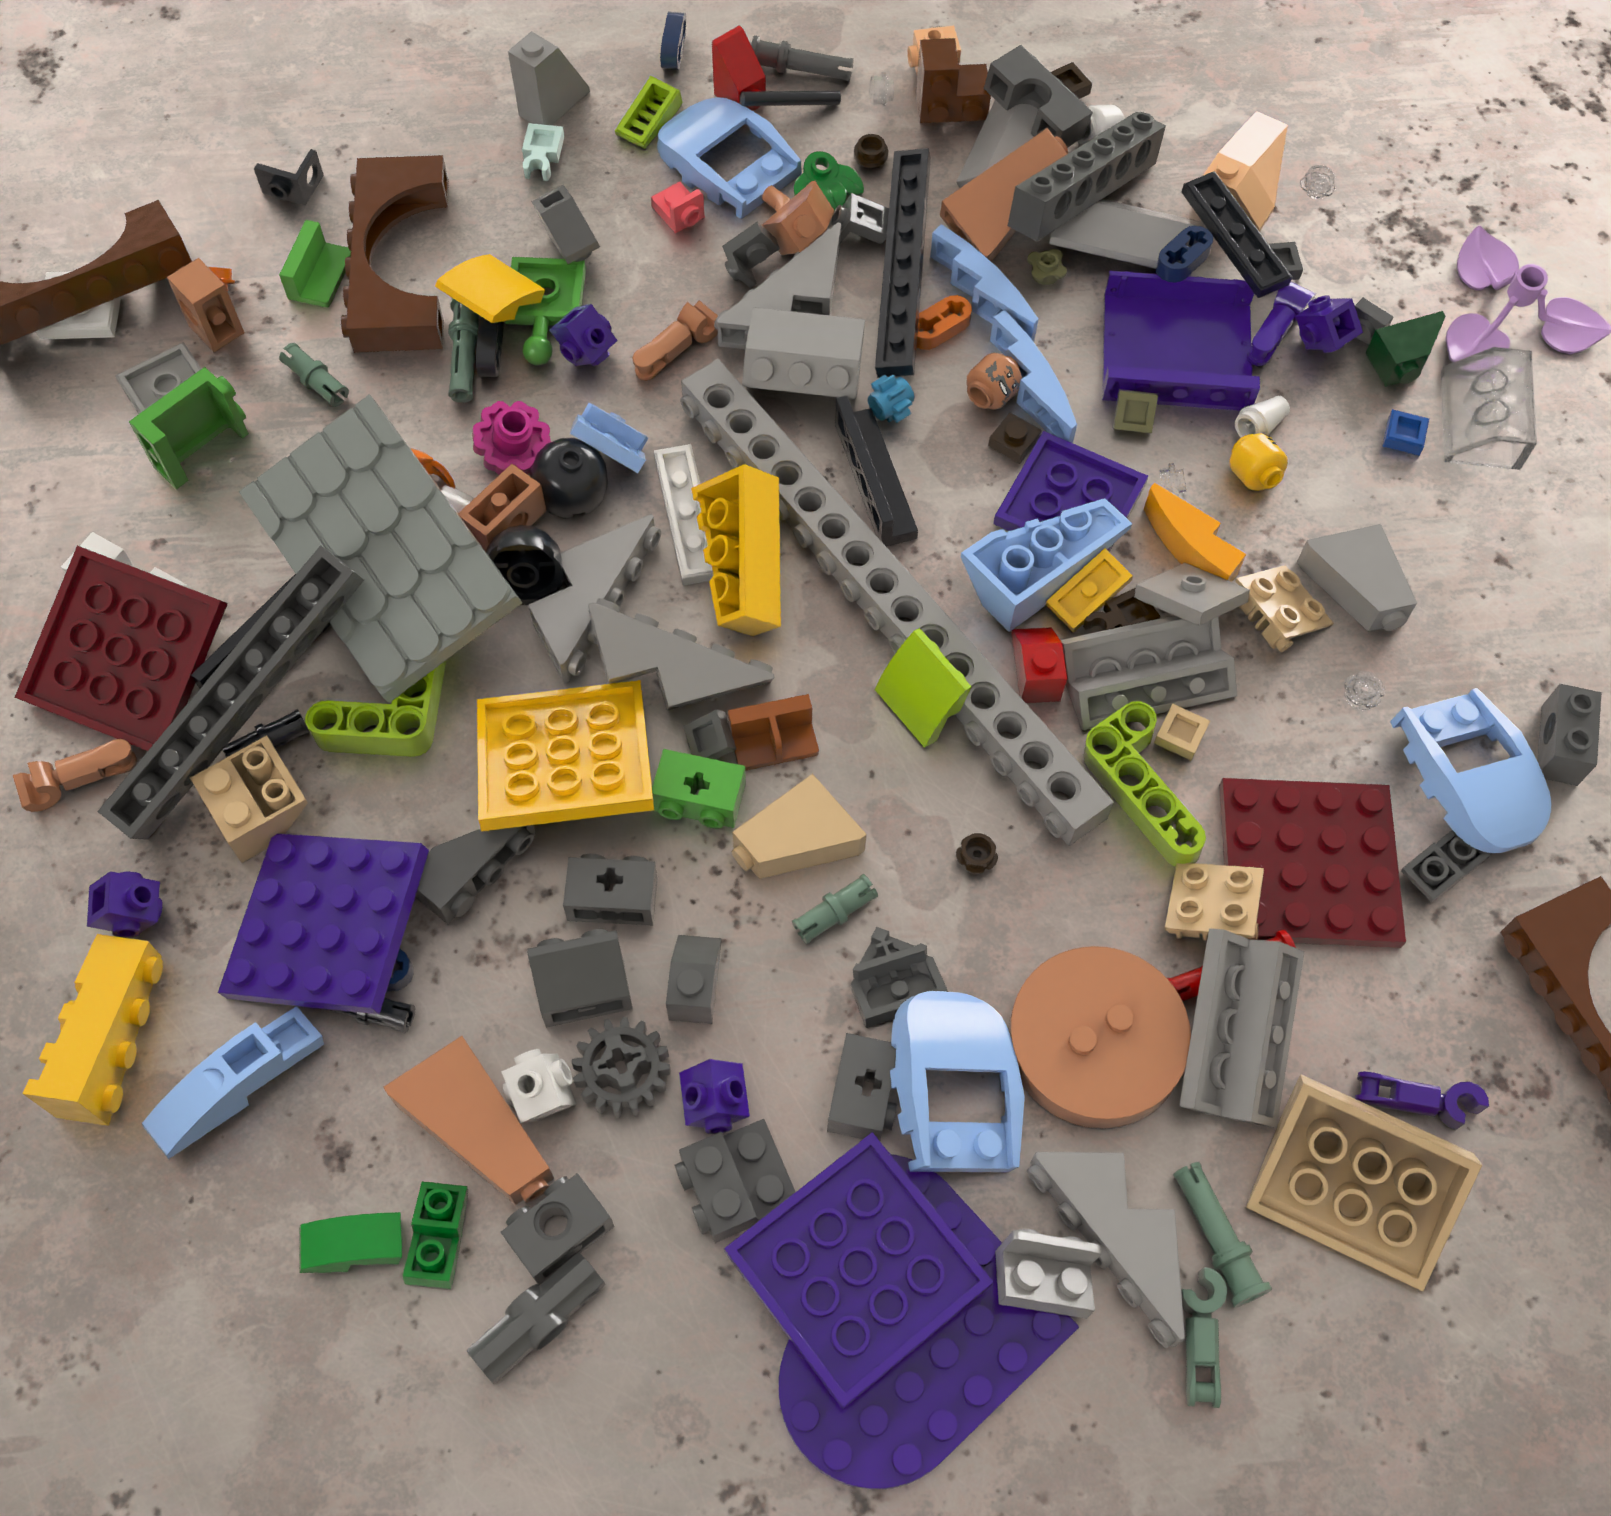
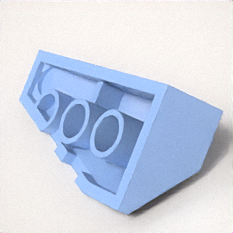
M1104 498L1064 510L1061 516L1039 522L1037 518L1025 522V526L1008 532H1005L1004 529L991 532L961 552V559L982 606L1010 632L1046 605V601L1104 548L1108 549L1130 530L1132 523Z

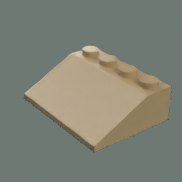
M1300 1074L1280 1117L1246 1208L1416 1289L1424 1291L1481 1170L1482 1164L1474 1153Z

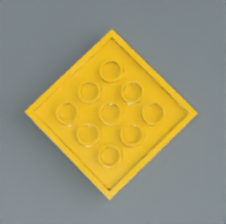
M641 680L477 699L478 821L481 831L654 810Z

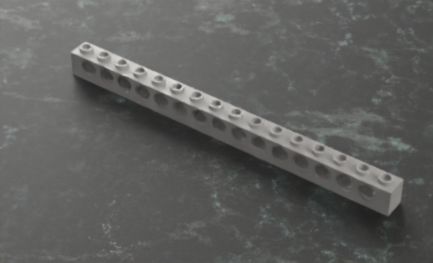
M717 359L681 380L682 398L680 402L683 410L690 418L695 417L700 422L710 442H717L733 468L745 464L779 477V520H785L793 529V534L798 543L804 548L808 547L815 554L823 572L827 575L832 574L836 578L845 597L850 602L856 601L863 609L865 618L870 626L875 630L880 629L889 639V645L893 652L896 653L910 634L920 628L931 641L937 644L941 653L956 670L964 675L972 688L960 712L954 715L964 725L966 735L970 741L976 746L981 745L990 755L991 762L997 772L1002 776L1007 775L1017 786V792L1024 803L1030 807L1034 806L1044 817V823L1051 834L1057 838L1061 837L1068 846H1071L1107 820L1114 801L723 363ZM829 536H837V537H839V538H837V539H831V538H828V537H829ZM851 563H861V564H863V565H862V566H854V565H851ZM876 590H885V591H887L888 593L879 594V593H876L875 591H876ZM907 617L913 621L904 622L899 620V618ZM982 702L990 708L980 709L974 706V703ZM1005 731L1014 734L1016 738L1007 739L1002 737L999 733ZM1028 761H1034L1039 763L1043 768L1032 769L1028 767L1025 763ZM1052 792H1064L1070 799H1057L1053 796Z

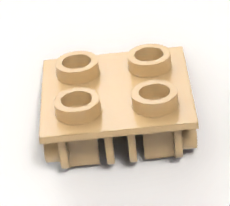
M1286 565L1242 576L1235 580L1238 585L1250 589L1248 602L1239 607L1248 616L1250 622L1260 619L1255 628L1258 631L1264 630L1261 634L1272 649L1277 648L1280 652H1284L1292 646L1293 641L1291 638L1330 627L1334 624L1325 613L1322 604L1313 599L1300 583L1299 577L1289 570Z
M1177 863L1165 931L1176 934L1178 939H1182V937L1200 938L1202 934L1203 941H1207L1209 928L1224 929L1247 939L1257 940V916L1264 868Z

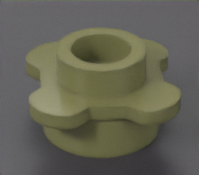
M1051 249L1041 253L1033 251L1028 255L1027 262L1032 265L1031 275L1037 283L1050 285L1066 276L1067 268L1061 262L1062 252L1057 249Z

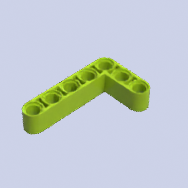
M446 661L392 700L391 704L329 700L313 704L305 715V723L317 746L323 751L406 757H415L426 753L431 748L434 739ZM420 691H423V692H424V693H423L421 696H419V697H414V698H411V697H410L412 694H414V693H416V692H420ZM336 723L332 728L322 730L325 725ZM372 725H377V727L370 732H363L365 728ZM410 728H419L416 732L412 734H403L406 730Z

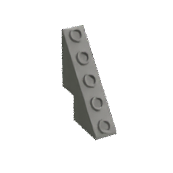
M838 222L833 227L827 228L818 239L800 253L797 252L793 259L782 268L775 269L767 280L757 288L749 290L742 300L731 309L719 314L714 323L715 329L718 330L719 347L746 348L753 307L821 315L831 314L840 253L841 223Z
M652 514L561 552L562 568L564 571L563 582L566 588L528 605L533 626L564 684L570 682L573 675L578 676L586 663L588 650L593 643L597 644L588 612V604L596 603L597 599L601 598L621 607L625 596L624 590L630 581L634 582L639 577L643 567V559L649 550L653 551L657 547L661 537V529L655 527Z
M598 598L596 603L588 604V612L608 684L656 672L667 711L768 684L775 678L772 673L773 667L766 663L750 659L749 664L735 659L734 651L717 644H712L711 649L697 644L696 636L680 629H674L673 634L657 628L659 622L655 619L638 613L635 615V618L619 613L621 607L608 600Z
M1036 1152L1030 1162V1168L1027 1170L1034 1185L1043 1193L1048 1190L1059 1204L1057 1207L1059 1216L1071 1230L1074 1231L1078 1228L1089 1243L1100 1245L1101 1256L1095 1262L1103 1269L1109 1267L1120 1281L1117 1287L1123 1298L1132 1307L1136 1308L1139 1306L1151 1321L1148 1327L1157 1341L1165 1348L1169 1346L1176 1347L1185 1340L1175 1209H1128L1124 1153Z

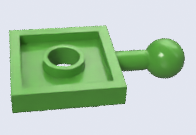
M512 257V269L539 286L554 290L549 295H543L541 303L519 306L515 319L505 321L506 324L533 325L532 336L523 345V355L529 363L543 365L550 360L553 350L550 341L547 339L548 326H554L573 308L582 306L586 274L585 260L573 261L567 264L565 259Z

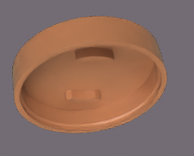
M1099 946L1080 947L1059 953L1037 967L1026 979L1016 997L1008 1027L1019 1065L1022 1085L1028 1094L1046 1111L1066 1122L1100 1129L1126 1126L1147 1117L1157 1110L1171 1095L1184 1073L1191 1039V1029L1186 1008L1170 981L1158 969L1136 955L1115 948Z

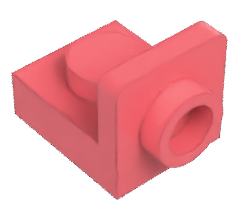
M680 181L651 197L652 208L675 234L705 218L703 193L699 189L690 193Z

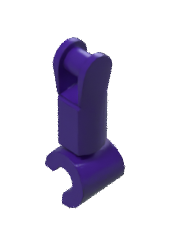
M1293 282L1278 290L1273 309L1252 340V346L1247 354V359L1251 364L1263 366L1268 363L1293 322H1297L1295 316L1302 312L1308 303L1315 298V292Z
M1363 1071L1358 1072L1357 1079L1361 1081L1360 1094L1355 1095L1356 1100L1372 1107L1395 1109L1432 1117L1438 1114L1440 1120L1447 1127L1454 1130L1465 1124L1466 1114L1459 1109L1457 1101L1464 1105L1468 1113L1479 1114L1489 1107V1098L1486 1092L1479 1085L1472 1082H1459L1451 1086L1444 1093H1441L1440 1086L1402 1080L1375 1072ZM1380 1086L1391 1087L1390 1098L1379 1097Z

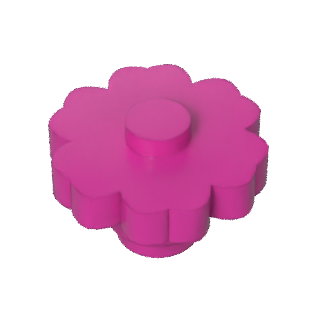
M497 401L492 406L482 410L481 422L473 426V451L480 456H484V467L495 471L498 475L511 464L528 475L537 453L547 443L551 442L549 436L550 427L548 424L538 421L539 412L536 408L528 406L522 401H516L510 407L503 401Z

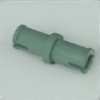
M290 343L283 348L292 356L289 358L285 353L281 352L279 360L300 377V383L307 389H314L332 407H337L344 402L337 393L347 398L349 389L328 373V367L320 360L314 361L296 343Z
M862 874L858 879L834 895L830 892L822 897L823 902L799 918L792 920L794 928L796 930L799 929L798 935L808 944L813 938L836 923L841 926L848 921V915L872 899H876L878 893L875 888H870L873 884L869 878Z

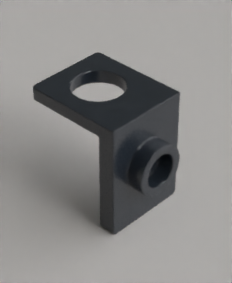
M310 149L296 174L259 163L254 167V172L263 194L305 206L324 176L317 152L313 149ZM312 165V178L310 182L307 183V173L310 166Z

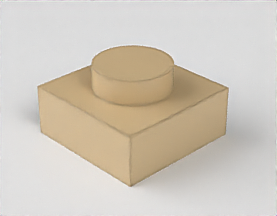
M1172 704L1155 738L1154 744L1192 761L1210 720Z

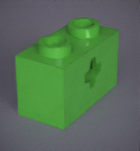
M663 749L652 786L653 811L672 820H679L682 817L698 820L702 825L710 828L719 829L723 826L734 828L746 786L745 766Z

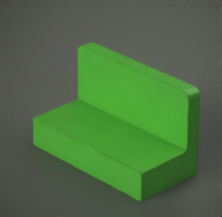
M305 220L279 276L289 300L329 307L346 273L345 258L351 257V251L345 246L326 243L319 222Z

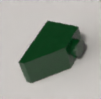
M1443 311L1375 330L1366 350V355L1385 387L1397 383L1407 384L1420 376L1446 316Z

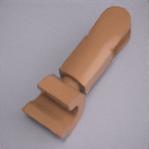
M700 300L694 306L687 302L680 311L677 321H674L651 342L633 354L632 359L635 365L636 376L644 381L653 379L667 363H670L692 344V337L700 343L711 341L718 334V330L714 327L718 315Z
M114 739L93 750L90 749L55 761V770L49 762H28L30 774L18 773L13 775L21 806L26 811L31 812L46 810L60 800V785H63L64 789L68 791L101 780L104 777L129 772L136 766L137 757L126 740Z

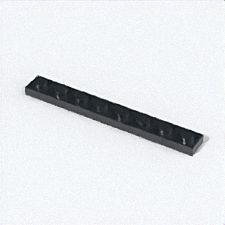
M929 148L894 151L875 360L877 378L884 375L887 377L894 375L896 377L915 374L931 162Z

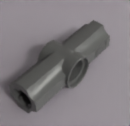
M577 1252L540 1286L535 1284L521 1293L506 1309V1316L485 1332L466 1351L488 1379L495 1384L533 1349L538 1351L555 1339L568 1324V1318L585 1305L606 1284L580 1252Z

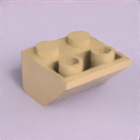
M267 735L190 777L223 836L241 863L266 850L271 838L276 834H286L308 804Z

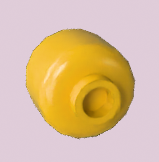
M1258 433L1245 435L1234 444L1229 463L1231 470L1249 490L1260 491L1273 488L1282 481L1288 465V458L1269 435Z

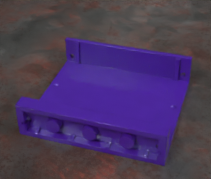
M1110 271L1104 293L1102 400L1117 401L1119 389L1157 393V405L1237 411L1253 405L1260 390V376H1252V364L1247 359L1248 351L1251 348L1250 305L1254 292L1246 281L1188 276L1183 281L1174 283L1161 279L1158 274Z

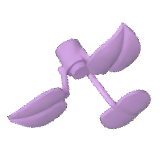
M1480 225L1470 233L1463 243L1457 260V271L1460 279L1474 290H1483L1492 285L1493 289L1499 290L1509 285L1507 290L1509 301L1492 324L1484 316L1474 313L1463 314L1451 323L1446 332V347L1449 360L1454 365L1467 370H1484L1498 364L1509 350L1510 339L1505 333L1497 330V328L1514 306H1529L1536 299H1538V317L1540 320L1545 321L1541 329L1542 337L1551 348L1558 352L1566 354L1582 352L1611 333L1610 324L1601 315L1575 299L1568 297L1554 298L1549 301L1545 309V297L1548 294V291L1543 289L1548 281L1546 271L1535 264H1527L1519 269V260L1514 251L1504 242L1487 233Z

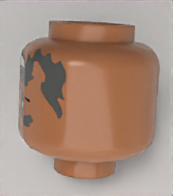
M999 353L987 354L967 375V393L971 401L983 409L996 410L1002 408L1019 391L1022 376L1018 363L1010 356Z

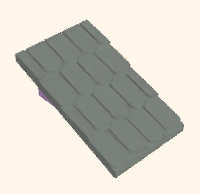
M369 394L355 404L353 409L351 407L323 428L321 433H316L292 451L290 456L284 457L257 477L258 480L252 481L241 489L239 493L295 574L298 573L321 545L364 579L362 584L332 618L330 624L340 639L346 644L371 683L377 688L381 696L390 703L521 605L522 601L383 410Z

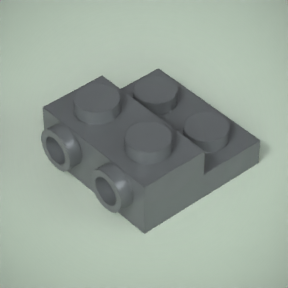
M761 1119L724 1136L722 1132H719L679 1149L682 1162L674 1165L684 1191L693 1188L699 1204L691 1208L701 1233L710 1231L715 1243L751 1228L796 1192L765 1119Z

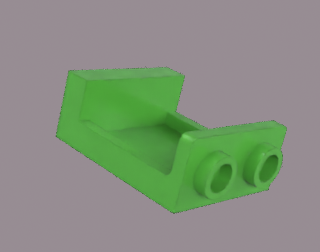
M205 367L129 421L153 468L176 490L189 481L180 464L182 461L227 428H231L242 439L249 434L243 422L246 419V415L233 399L236 395L234 388L223 376L216 378Z

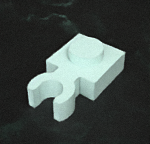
M528 123L522 147L525 179H530L531 172L536 169L542 170L543 181L550 179L551 169L549 162H559L564 141L562 126Z

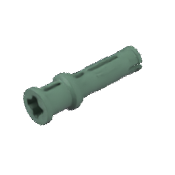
M451 298L450 308L453 312V321L449 324L448 334L453 340L448 396L455 402L464 403L471 401L473 398L472 386L479 315Z
M1200 1162L1190 1164V1169L1185 1166L1176 1171L1173 1176L1178 1181L1214 1252L1212 1265L1215 1270L1222 1272L1233 1294L1231 1302L1234 1308L1245 1305L1269 1293L1272 1287L1269 1282H1263L1250 1257L1253 1252L1250 1245H1247L1245 1241H1239L1201 1168Z

